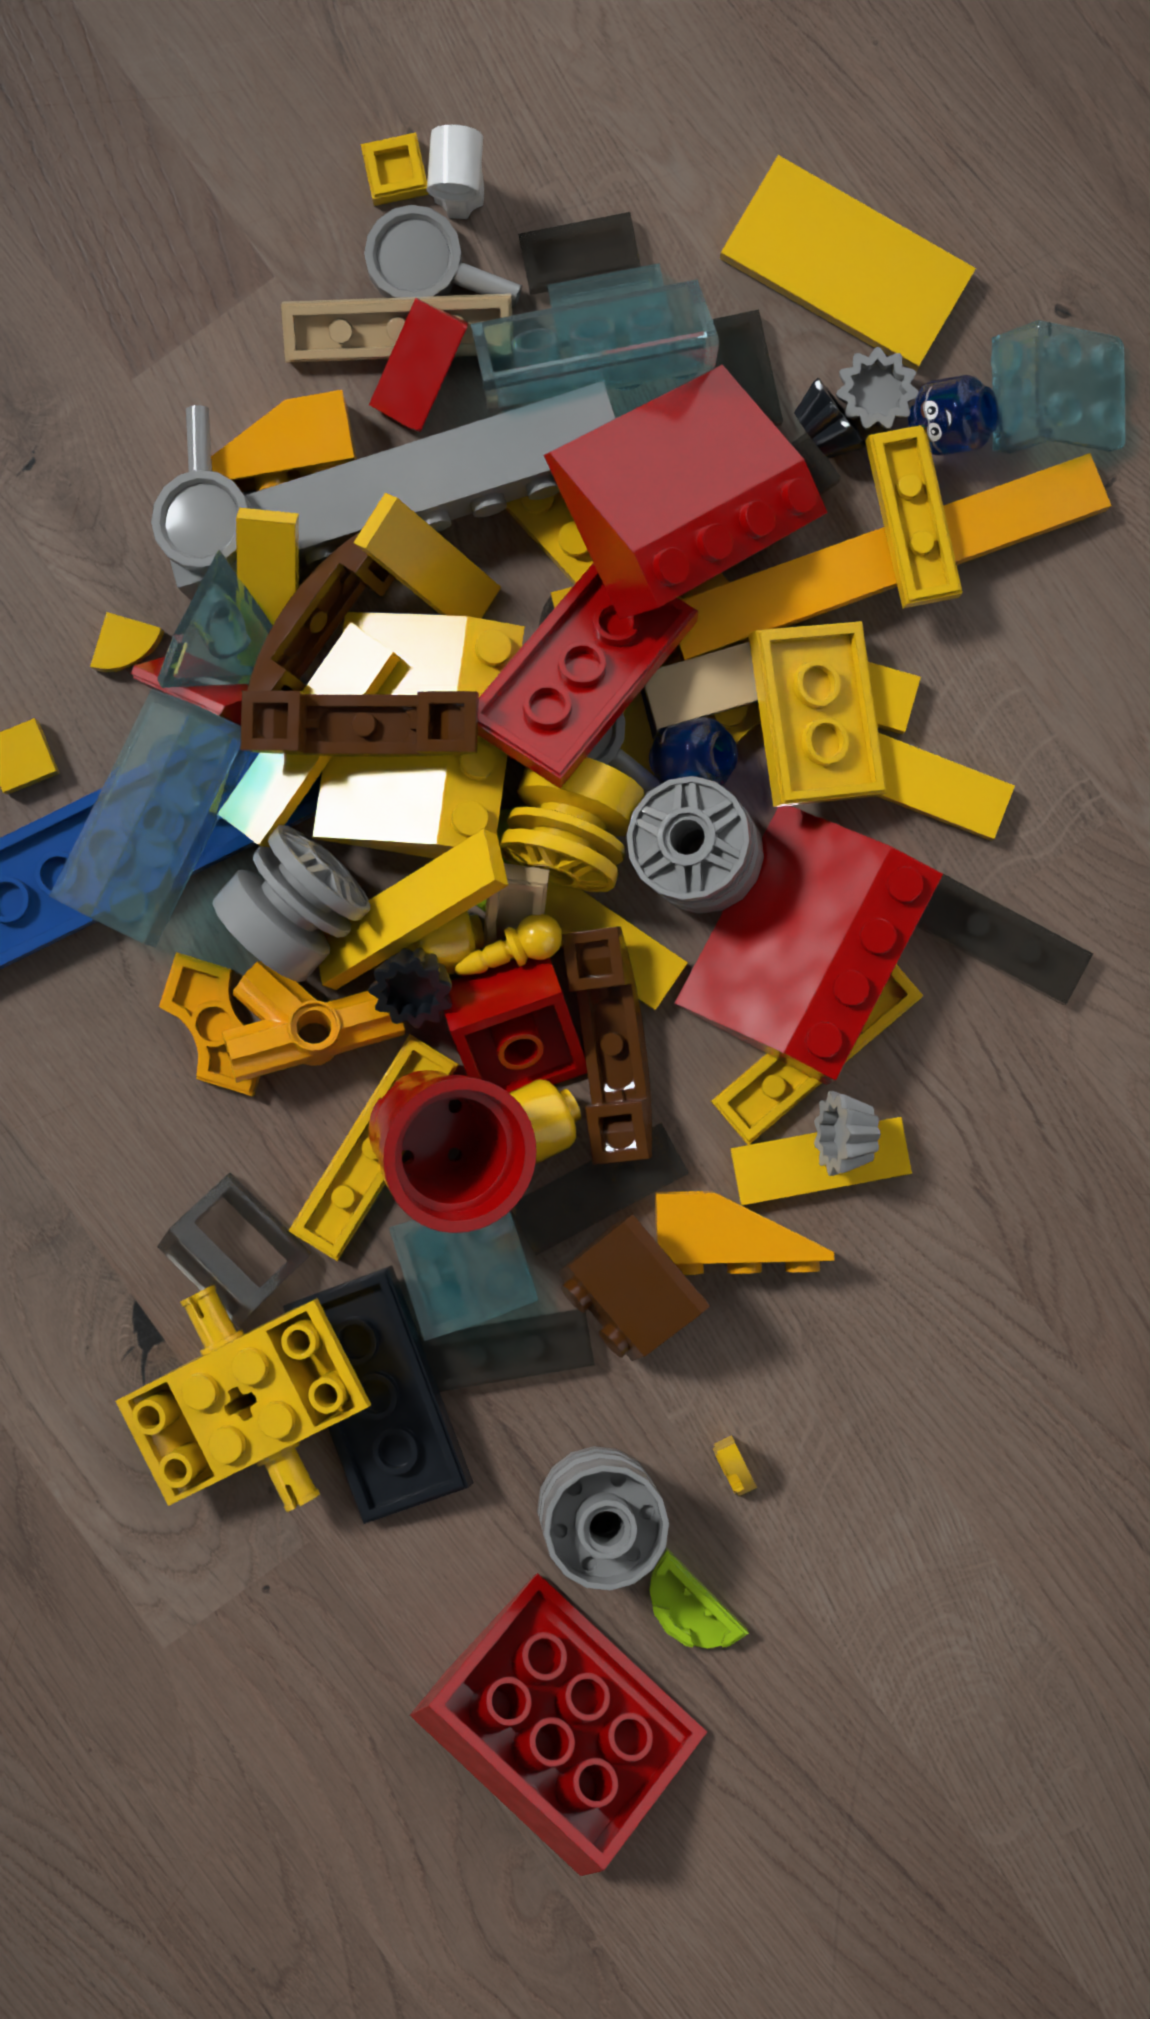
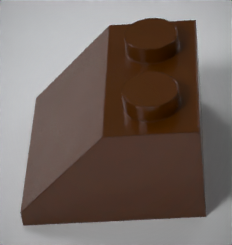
M633 1214L606 1229L557 1272L565 1281L561 1289L567 1299L580 1312L584 1313L589 1310L603 1326L599 1330V1335L604 1343L618 1357L622 1358L627 1355L631 1361L647 1356L710 1307L707 1301Z

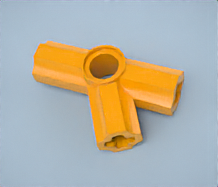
M257 961L243 975L238 985L233 989V995L261 1021L222 1031L236 1083L301 1064L310 1066L322 1065L330 1061L336 1054L405 1035L403 1022L394 1024L391 1021L390 1013L375 1010L378 998L371 995L368 991L329 1002L318 1001L296 981L280 975L261 961ZM318 1023L326 1027L330 1035L320 1043L311 1044L301 1039L298 1032L307 1024Z

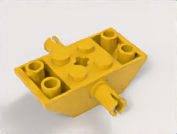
M214 1284L180 1301L205 1347L200 1350L201 1356L115 1401L167 1505L170 1506L255 1463L258 1467L265 1466L284 1504L286 1512L294 1510L298 1504L302 1506L319 1496L320 1492L313 1484L296 1450V1447L300 1445L299 1441L371 1406V1403L318 1298L290 1310L245 1334L242 1329L236 1331L216 1292ZM252 1392L254 1394L256 1403L249 1398L248 1393Z

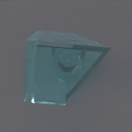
M220 550L216 553L173 634L157 679L161 688L249 684L258 655L273 625L248 589L237 577L236 572Z

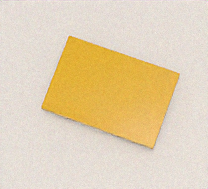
M862 621L755 630L748 634L773 807L874 797L886 794L887 787Z

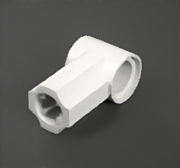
M442 125L432 129L427 192L434 197L436 204L442 206L448 218L468 219L473 210L483 206L484 182L481 164L483 135L474 128L462 125Z

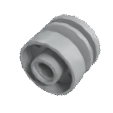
M695 776L670 779L649 791L633 811L626 834L629 859L640 879L675 907L698 914L723 911L742 900L758 880L764 859L762 836L749 812L733 794L717 782ZM700 838H705L702 847L697 852L688 855L689 848L693 842Z
M279 825L269 836L268 843L270 847L260 846L254 852L253 861L262 876L249 870H238L215 895L212 905L217 916L228 931L251 954L280 975L300 982L305 981L330 954V945L322 931L337 938L346 937L351 931L352 925L348 919L353 921L361 920L370 911L371 904L365 891L333 854L303 833L289 826Z
M593 1446L571 1452L551 1468L540 1487L537 1513L549 1555L566 1577L586 1588L611 1591L635 1584L654 1569L666 1548L669 1520L659 1491L636 1459L618 1449ZM613 1511L610 1518L600 1523L591 1522L593 1517L599 1512Z

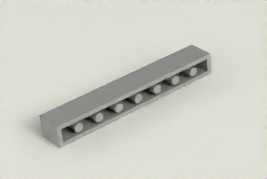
M602 381L244 496L250 502L251 509L299 513V568L308 566L309 569H315L333 551L362 530L384 493L399 498L437 532L447 529L452 524L451 520L472 513L474 517H487L497 514L507 507V502L528 496L531 500H540L556 495L560 490L543 455L615 419L605 383ZM170 560L177 588L192 602L197 600L201 604L219 602L232 595L231 590L237 588V560L227 568L211 573L188 571Z

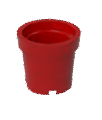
M424 1070L404 1075L394 1082L395 1085L388 1090L383 1098L380 1097L373 1107L369 1121L370 1144L379 1160L381 1173L390 1193L400 1208L416 1222L430 1229L448 1233L478 1230L491 1225L505 1216L515 1207L526 1192L536 1163L535 1133L531 1121L521 1104L506 1090L491 1082L471 1076L448 1075L439 1071ZM453 1099H458L459 1107L455 1111H449V1102ZM452 1148H458L459 1154L455 1159L448 1158V1152ZM409 1150L411 1152L410 1159L402 1162V1152Z

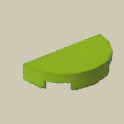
M666 1547L652 1571L649 1586L654 1615L665 1632L685 1646H697L706 1649L722 1646V1648L731 1646L749 1634L748 1629Z

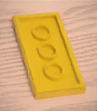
M780 155L776 157L720 254L722 261L874 348H881L884 354L891 356L895 353H901L902 364L914 369L916 372L976 270L970 264Z

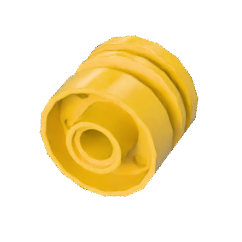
M588 757L584 759L561 789L528 767H525L517 793L520 800L528 807H516L509 812L507 823L510 829L502 833L499 841L502 857L514 865L549 869L548 882L589 892H608L613 889L619 875L615 865L621 863L626 854L624 845L616 837L627 836L632 813L645 797L643 788L633 778L616 768Z

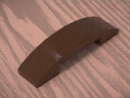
M359 533L348 539L319 564L287 602L261 648L247 691L302 692L306 685L299 679L365 587H368L382 597L392 584L395 577L353 543Z
M242 691L240 750L243 752L350 757L477 753L479 693L477 691H417V695L305 694L301 691Z
M621 926L562 934L569 991L577 992L592 1105L585 1107L593 1165L649 1159L652 1157V1106L648 1057L636 982Z

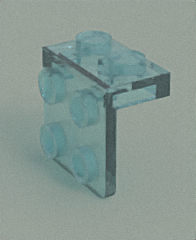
M1036 320L992 337L991 421L993 425V451L1011 454L1048 441L1108 452L1123 448L1125 445L1124 344L1119 337L1042 320Z

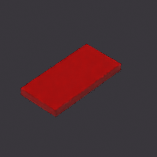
M592 563L479 697L478 736L561 789L696 624L698 610L679 598H675L659 608L620 620L594 563Z

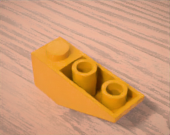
M336 390L282 401L211 456L212 471L218 472L232 480L242 493L254 490L257 492L357 460L348 405L343 391Z
M714 1191L655 1192L656 1242L684 1275L704 1274V1264L727 1263V1273L731 1274L761 1273L762 1262H785V1272L820 1271V1261H834V1252L829 1248Z

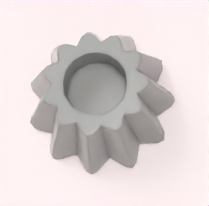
M879 347L874 348L869 357L855 353L852 367L839 371V377L844 385L837 391L836 397L847 405L845 417L852 419L860 418L865 430L871 428L874 424L890 429L894 419L908 418L910 416L908 402L917 399L919 396L918 390L911 385L916 371L911 368L902 367L901 353H895L886 357Z
M829 1091L827 1100L820 1101V1115L814 1120L817 1130L814 1145L820 1151L819 1165L826 1166L828 1175L834 1176L873 1161L874 1153L879 1150L878 1139L881 1133L878 1128L879 1118L874 1115L873 1106L847 1095Z

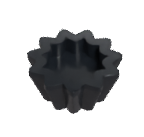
M820 378L813 381L794 414L815 445L828 459L866 447L865 438L857 429L852 419L845 417L844 408L829 388L824 385Z
M421 947L414 951L403 948L397 955L388 958L374 971L376 980L370 985L368 992L378 998L375 1010L390 1013L391 1021L394 1024L407 1020L413 1027L418 1029L424 1020L438 1023L441 1019L440 1011L452 1008L449 994L452 983L446 967L438 963L436 954H426Z

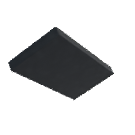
M392 1265L283 1306L286 1313L318 1298L371 1403V1406L328 1427L364 1524L467 1489L474 1483Z

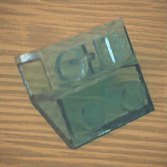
M511 1210L489 1226L463 1233L437 1231L423 1226L413 1219L405 1220L389 1227L424 1341L485 1322L539 1300Z

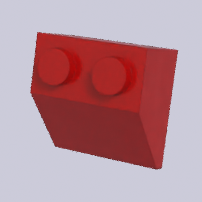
M528 957L526 964L519 967L515 959H512L510 962L496 968L490 967L484 973L467 975L451 981L452 988L449 994L452 1008L444 1010L468 1076L491 1082L511 1093L535 1080H546L554 1085L587 1073L586 1060L550 957L543 960H534Z

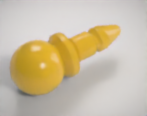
M531 914L520 922L517 930L511 927L504 929L505 941L499 940L485 946L482 951L476 950L471 952L456 965L455 973L461 976L481 974L486 972L489 967L496 968L510 962L511 958H515L519 967L526 964L528 957L534 960L547 959L553 956L561 946L562 930L560 925L553 917L547 914Z

